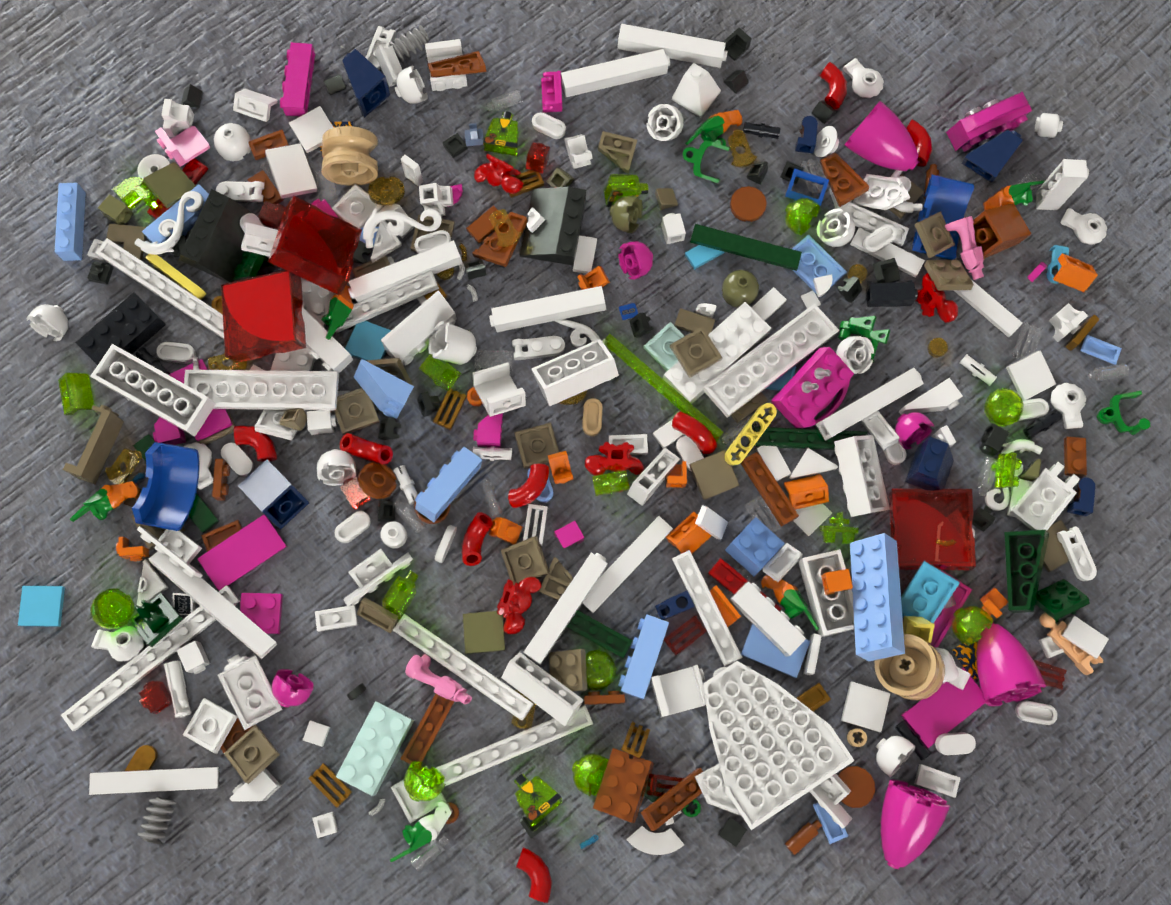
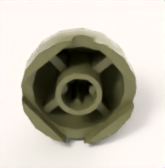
M626 195L619 198L611 206L610 216L618 230L631 234L637 230L639 226L636 223L637 219L642 217V200L636 196Z
M733 271L727 275L722 284V296L733 307L738 308L744 302L751 305L758 296V280L749 271Z

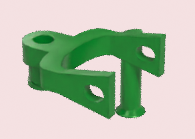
M718 138L715 142L706 140L700 145L699 149L694 147L684 149L683 158L687 162L694 163L693 172L695 176L719 183L720 179L701 172L702 158L709 146L730 151L731 147L725 146L726 141L724 138ZM689 151L693 152L692 158L688 156Z
M876 316L851 317L849 321H841L838 338L843 341L850 337L851 334H856L871 339L874 348V354L871 353V360L874 363L878 343L887 344L890 330L873 331ZM871 321V324L866 325V322Z
M1142 390L1113 396L1110 399V407L1103 408L1097 413V420L1100 423H1114L1115 428L1120 433L1130 432L1131 435H1135L1151 427L1150 421L1146 418L1140 419L1139 423L1135 426H1127L1123 422L1119 410L1120 400L1138 398L1142 395Z

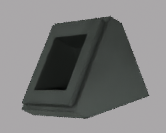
M736 70L724 80V83L737 94L749 81L744 70Z
M340 73L323 79L330 95L346 89Z
M191 84L184 89L181 105L199 108L203 91Z
M819 101L811 114L826 124L837 111L825 101Z
M768 162L753 163L746 178L761 185L768 172Z
M787 161L780 178L790 181L794 168L803 171L804 167ZM795 177L794 184L798 183V177Z
M482 260L465 264L469 280L487 275Z
M380 499L378 502L377 522L395 521V502Z

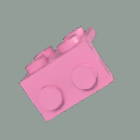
M191 126L169 139L162 128L155 131L159 137L157 139L162 149H165L164 151L170 160L174 158L180 167L210 148L208 142L195 126Z

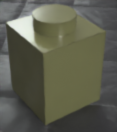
M110 194L98 207L105 217L119 225L127 223L133 214L124 203Z

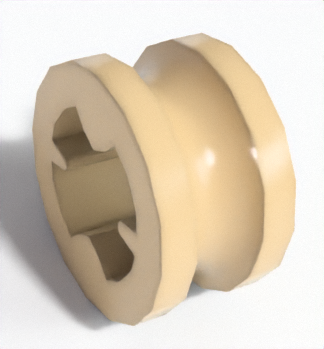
M852 729L847 734V740L851 746L861 747L866 743L867 735L862 729ZM860 733L859 738L862 740L855 743L853 734Z

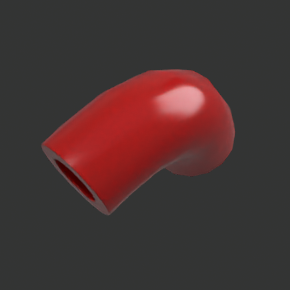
M829 62L823 69L820 78L825 80L830 88L825 97V102L836 110L843 104L847 95V81L843 72L833 63Z
M912 119L906 129L911 135L919 157L917 160L919 163L917 166L924 167L927 165L932 153V141L927 130Z
M678 412L674 416L672 428L689 437L698 446L700 452L710 454L716 450L717 442L704 424L683 412Z
M234 426L233 434L236 445L252 446L256 450L257 461L264 462L267 459L270 462L277 460L274 443L267 434L256 432L253 426Z
M346 433L340 440V449L356 457L379 464H388L392 460L393 451L387 445L378 444L350 433Z
M533 464L530 466V474L526 483L519 488L509 491L508 500L512 508L528 505L541 495L547 484L549 466L545 464Z
M479 512L475 515L464 535L462 561L467 566H475L482 560L481 548L483 540L493 525L492 519L485 513Z
M523 847L516 868L526 872L530 877L531 889L528 896L537 901L548 903L552 886L549 868L539 855Z

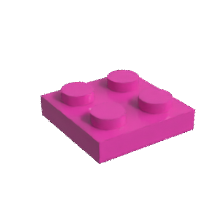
M241 593L240 611L266 634H280L283 595L273 593Z

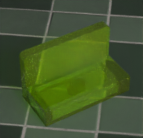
M65 373L58 380L64 415H73L78 410H92L94 401L89 374Z

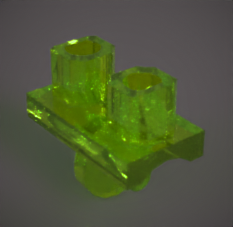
M1017 453L999 454L997 464L990 466V470L996 472L995 488L1019 486V478L1014 476L1015 470L1020 469L1022 460L1016 458Z
M627 471L592 476L595 496L628 491L630 489Z
M838 512L836 518H829V523H834L836 526H820L819 532H823V542L835 543V534L842 533L841 544H850L854 542L855 534H858L859 528L842 527L843 524H849L850 519L843 518V514Z

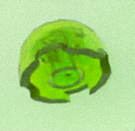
M800 198L793 203L790 202L785 209L786 225L793 233L802 236L811 227L809 223L813 216L817 218L820 205L809 198Z
M1000 388L991 392L984 405V412L988 420L1001 427H1007V425L1018 422L1024 409L1022 397L1018 392L1009 388Z
M118 588L107 589L99 593L92 601L90 607L93 621L104 629H118L126 625L135 611L134 602L129 594L126 595L124 592L119 591L120 589Z
M961 607L954 613L952 620L953 634L962 644H973L982 638L980 633L986 627L988 629L991 628L993 618L980 607Z
M592 650L586 653L587 688L592 690L605 689L615 678V662L605 651Z
M591 753L581 757L579 761L576 760L572 766L573 781L576 788L588 796H595L599 791L609 759Z
M414 761L409 765L404 776V787L412 800L417 802L431 801L438 797L446 785L443 783L445 777L433 766L430 769L421 766L423 763L421 761Z

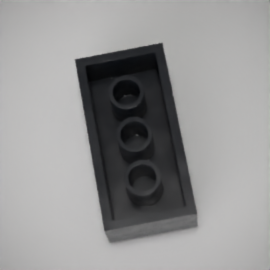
M133 292L75 343L98 366L112 344L133 354L166 324Z

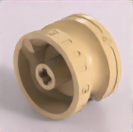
M353 126L335 127L326 131L322 136V175L333 183L354 186V184L365 185L373 182L378 176V161L373 159L370 153L378 145L377 137L366 129Z
M904 634L905 654L875 660L876 675L880 683L894 694L909 700L926 699L936 693L944 681V661L940 653L929 643L915 635Z

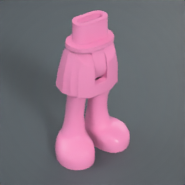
M969 216L946 224L945 228L947 231H956L959 234L962 243L960 255L966 269L970 270L967 272L971 273L973 280L984 277L982 272L984 259L982 246L977 247L973 218Z
M424 654L422 657L414 655L410 659L405 670L407 676L435 688L434 693L454 702L460 701L463 704L470 703L472 697L466 693L467 689L463 688L461 684L448 676L440 677L430 671V656Z

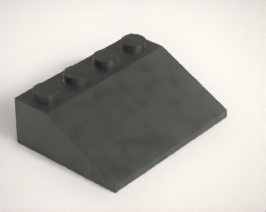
M573 187L533 189L529 211L533 207L545 221L533 233L526 224L520 257L574 266L587 190Z
M211 189L183 247L179 260L229 284H233L236 275L234 273L238 264H241L244 250H241V245L245 233L240 226V219L243 215L252 212L231 198Z

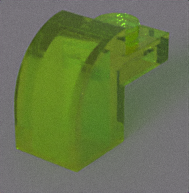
M127 178L112 189L130 210L141 201L151 210L158 206L153 200L155 196L143 182V178Z
M429 354L419 367V370L431 378L436 385L449 391L462 373L446 362L444 364L439 359L433 358L432 354Z

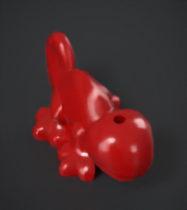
M490 154L486 155L490 163L480 165L474 174L476 182H483L487 178L490 185H501L503 190L509 194L518 193L524 185L520 179L512 176L520 175V171Z
M925 274L922 279L923 288L918 290V298L915 300L921 304L922 315L934 316V309L936 307L942 321L945 323L954 321L958 316L956 302L946 300L944 290H937L929 274Z
M605 442L604 445L599 447V452L605 454L606 457L591 455L585 459V468L594 476H602L606 470L617 473L629 470L635 475H639L644 471L643 463L630 455L634 450V445H630L628 442L618 446Z
M536 577L525 578L514 585L513 581L508 579L504 585L503 596L497 605V614H503V617L506 618L503 630L507 634H517L524 628L525 618L522 614L532 604L530 593H535L541 588V582Z

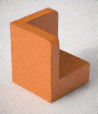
M686 461L676 464L666 477V488L686 487Z
M849 569L826 572L821 575L825 595L853 588Z

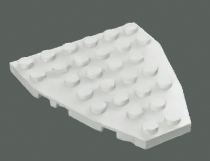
M736 661L703 683L709 729L727 794L751 830L855 761L830 724L777 683L744 664Z

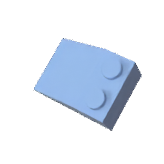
M361 359L354 375L355 380L377 408L387 417L397 419L414 386Z

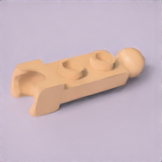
M1046 612L1040 616V624L1051 629L1047 635L1052 638L1053 642L1060 649L1064 650V653L1083 674L1089 675L1094 672L1090 662L1092 664L1103 663V659L1100 656L1095 659L1062 636L1067 627L1063 620L1056 623V620Z

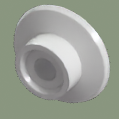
M827 126L817 134L814 154L817 157L832 154L838 148L839 139L837 138V131L833 126Z
M148 155L139 163L138 175L143 181L144 177L170 163L162 155Z

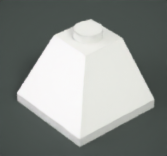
M693 62L680 81L672 100L702 118L721 90L710 73Z

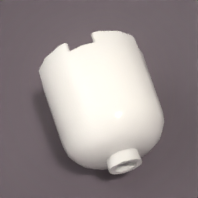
M444 321L439 322L435 326L434 330L437 331L434 338L430 337L428 346L429 354H432L433 358L462 365L467 363L476 354V339L470 331Z

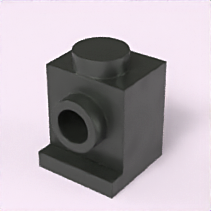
M991 423L986 427V432L981 437L980 441L982 444L980 450L986 455L993 456L1000 451L1009 432Z

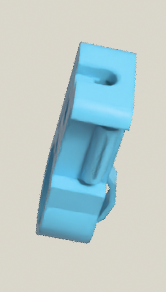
M1054 245L1049 250L1052 251V257L1046 275L1051 283L1059 284V282L1053 280L1052 269H1058V271L1061 269L1062 266L1058 258L1062 253L1069 256V248Z

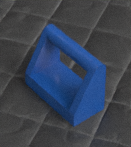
M794 168L785 197L820 208L829 179ZM795 177L823 185L819 198L816 199L791 191Z

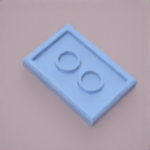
M809 234L792 248L802 252L798 269L793 271L815 293L814 278L832 274L833 281L831 287H833L847 273Z
M752 623L742 648L741 656L797 678L810 640L806 639L791 656L786 657Z

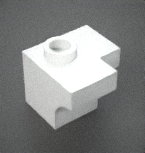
M164 99L162 109L163 129L168 137H175L180 131L192 126L194 113L189 105H181L175 103L172 99Z
M437 183L419 185L420 204L423 205L424 210L433 208L441 216H445V207L453 206L452 187L440 186Z
M1068 303L1049 320L1055 328L1053 338L1059 342L1069 332L1073 335L1081 328L1079 324L1088 315L1084 311L1075 310Z

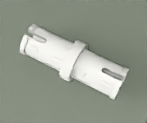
M968 354L960 361V364L971 371L974 377L977 376L987 383L988 386L997 378V376L984 368V364H979ZM971 364L978 368L980 371H982L985 374V376L981 374L979 371H977L975 368H973Z
M495 446L490 448L473 447V453L481 459H490V461H494V459H512V448H495Z
M405 465L400 466L402 474L398 467L393 471L401 484L399 486L400 489L404 491L409 505L414 504L412 496L416 499L418 493Z

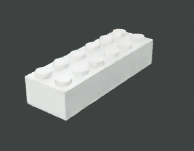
M744 302L708 334L723 357L721 361L691 378L688 377L678 361L663 375L662 382L689 407L705 393L703 387L755 348L768 336L771 327Z
M114 344L110 346L91 374V377L99 383L194 437L216 405L207 396Z

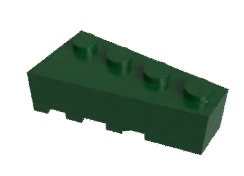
M1046 530L1004 532L1008 610L1012 613L1034 612L1049 533Z

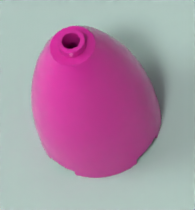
M882 101L878 102L844 144L863 159L888 169L899 171L913 170L919 163L917 160L919 157L911 135L901 120Z
M994 622L984 624L978 637L976 658L979 683L986 705L1001 706L1003 705L1002 701L1005 703L1019 702L1042 692L1041 687H1046L1045 681L1024 646L1001 625Z
M891 779L882 807L881 842L884 858L888 861L887 864L892 868L899 869L913 862L931 844L945 821L950 805H947V801L924 788L920 789L912 785L907 787V782Z

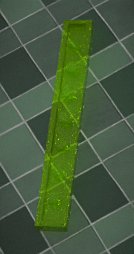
M609 334L605 338V346L681 412L694 417L704 424L716 441L722 437L724 432L614 336Z

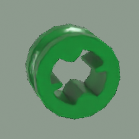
M696 799L692 801V804L697 806L694 809V813L690 814V811H686L688 805L682 809L686 816L695 817L700 813L701 805Z

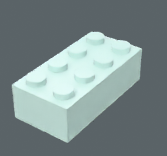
M375 701L336 777L371 796L376 795L414 720Z

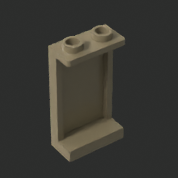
M93 405L92 410L98 413L100 417L78 465L74 466L65 463L63 468L65 472L95 485L124 423L118 417L119 414L104 405L100 407Z

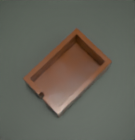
M613 748L593 809L635 823L655 763L636 756L633 757L629 753Z

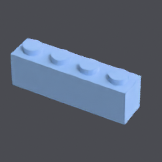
M59 183L55 253L63 261L82 260L86 192L78 183Z
M198 184L191 191L201 194L205 204L209 194ZM189 199L184 205V229L182 232L184 236L194 227L202 210L201 208L196 212L187 211L186 207L192 206L195 203L194 199ZM180 200L142 231L151 243L157 241V244L169 239V237H164L160 234L158 227L166 219L177 221Z
M465 447L460 451L457 450L452 455V461L448 465L444 464L438 477H433L428 483V488L425 492L421 491L415 499V510L432 522L438 519L481 468L482 459Z
M647 614L645 619H640L637 629L641 631L639 637H634L631 648L634 649L632 657H627L624 667L628 669L625 676L621 675L618 684L621 687L620 692L641 700L644 699L669 622Z

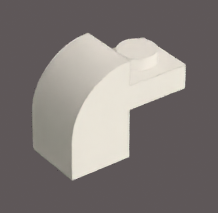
M580 134L564 139L573 169L591 164L590 159H593L592 153L587 148L585 135Z

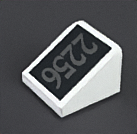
M173 593V607L180 615H189L195 610L196 602L190 596Z

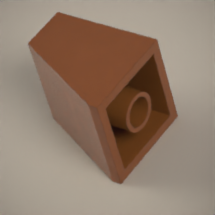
M1014 203L985 210L973 220L977 247L982 246L983 259L1015 246L1031 235Z

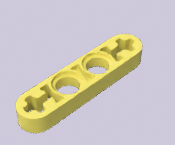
M148 254L145 257L155 268L198 299L202 300L206 295L199 286L158 255Z
M766 403L759 406L725 452L724 458L727 464L738 465L745 459L775 418L777 410L773 404ZM769 408L770 415H767L763 419H761L760 417H763V415L765 414L764 409ZM754 421L760 424V430L758 432H755L752 429V423ZM743 436L748 437L750 441L747 447L741 444ZM738 449L742 450L737 453V460L732 461L733 456L731 453H736Z

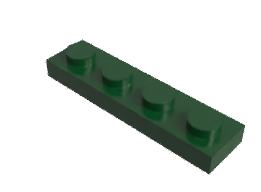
M578 610L567 625L568 629L622 659L632 643L631 639Z

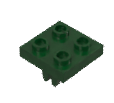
M244 251L242 254L243 260L235 269L234 273L236 275L234 280L243 282L264 277L258 273L262 264L274 267L275 263L271 262L265 255Z
M1062 579L1039 590L1035 604L1056 620L1057 623L1059 618L1070 613L1072 615L1075 614L1076 610L1090 604L1089 597L1068 581Z
M161 592L150 602L142 600L141 603L143 605L141 607L136 605L135 609L138 613L130 619L131 623L150 647L158 643L183 620Z

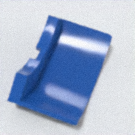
M931 175L924 195L926 196L922 211H919L917 222L940 211L946 224L964 218L974 185ZM916 231L914 233L912 251L927 254ZM949 231L955 245L936 256L955 260L959 234L956 231Z
M154 442L145 453V477H149L147 488H142L138 500L132 507L135 522L137 524L179 531L191 511L197 492L199 480L198 450Z

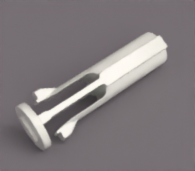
M181 661L165 663L164 668L169 691L171 692L175 718H182L192 714L187 698Z

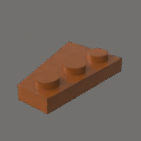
M479 51L427 63L431 77L487 72Z
M836 152L820 161L822 171L826 179H829V186L839 207L869 191V185Z
M510 212L499 223L492 235L485 238L484 243L479 249H475L472 252L473 256L507 267L525 229L528 218Z

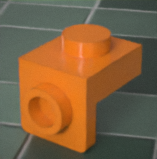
M601 266L596 267L586 275L580 274L577 276L580 281L578 284L582 290L599 286L604 287L610 283Z
M566 451L547 455L555 484L566 483L574 479Z
M496 517L493 520V525L488 535L498 537L514 545L517 543L523 527L506 518Z
M119 537L116 551L120 557L130 559V561H141L143 557H149L148 548L144 546L129 547V539Z
M996 588L990 590L980 599L983 604L981 608L989 617L993 614L996 619L1003 614L1000 609L1008 603L1007 599Z

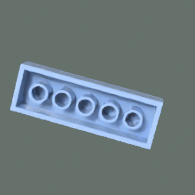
M883 533L851 542L850 555L856 655L867 661H874L905 654L897 541Z

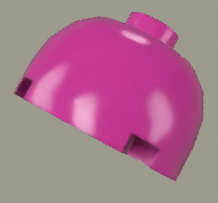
M633 241L620 246L622 251L618 254L619 264L623 273L626 274L628 272L629 276H631L628 277L629 279L641 278L651 270L653 254L644 243Z
M905 413L898 418L895 432L900 437L899 444L907 450L912 448L910 445L914 442L917 445L923 442L931 434L932 429L930 427H934V424L922 413Z
M280 669L277 671L271 685L272 694L283 707L299 706L310 697L314 689L313 682L303 674L299 673L298 677L293 675V670Z

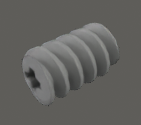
M419 25V30L414 28L413 33L408 31L406 36L401 35V40L395 38L394 43L389 42L390 46H393L396 56L404 61V54L410 58V51L417 54L416 48L422 51V45L428 43L429 38L423 26Z
M156 797V799H149V802L154 806L146 808L151 815L143 817L148 821V824H141L140 827L145 829V832L138 833V836L143 838L142 840L162 845L163 842L159 838H165L166 834L161 830L168 829L169 826L164 822L171 820L167 813L174 812V809L169 805L176 804L177 802Z

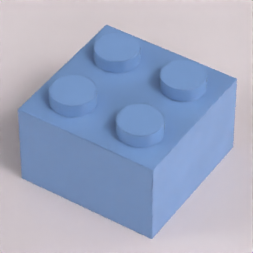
M755 517L730 543L725 551L754 577L785 543Z

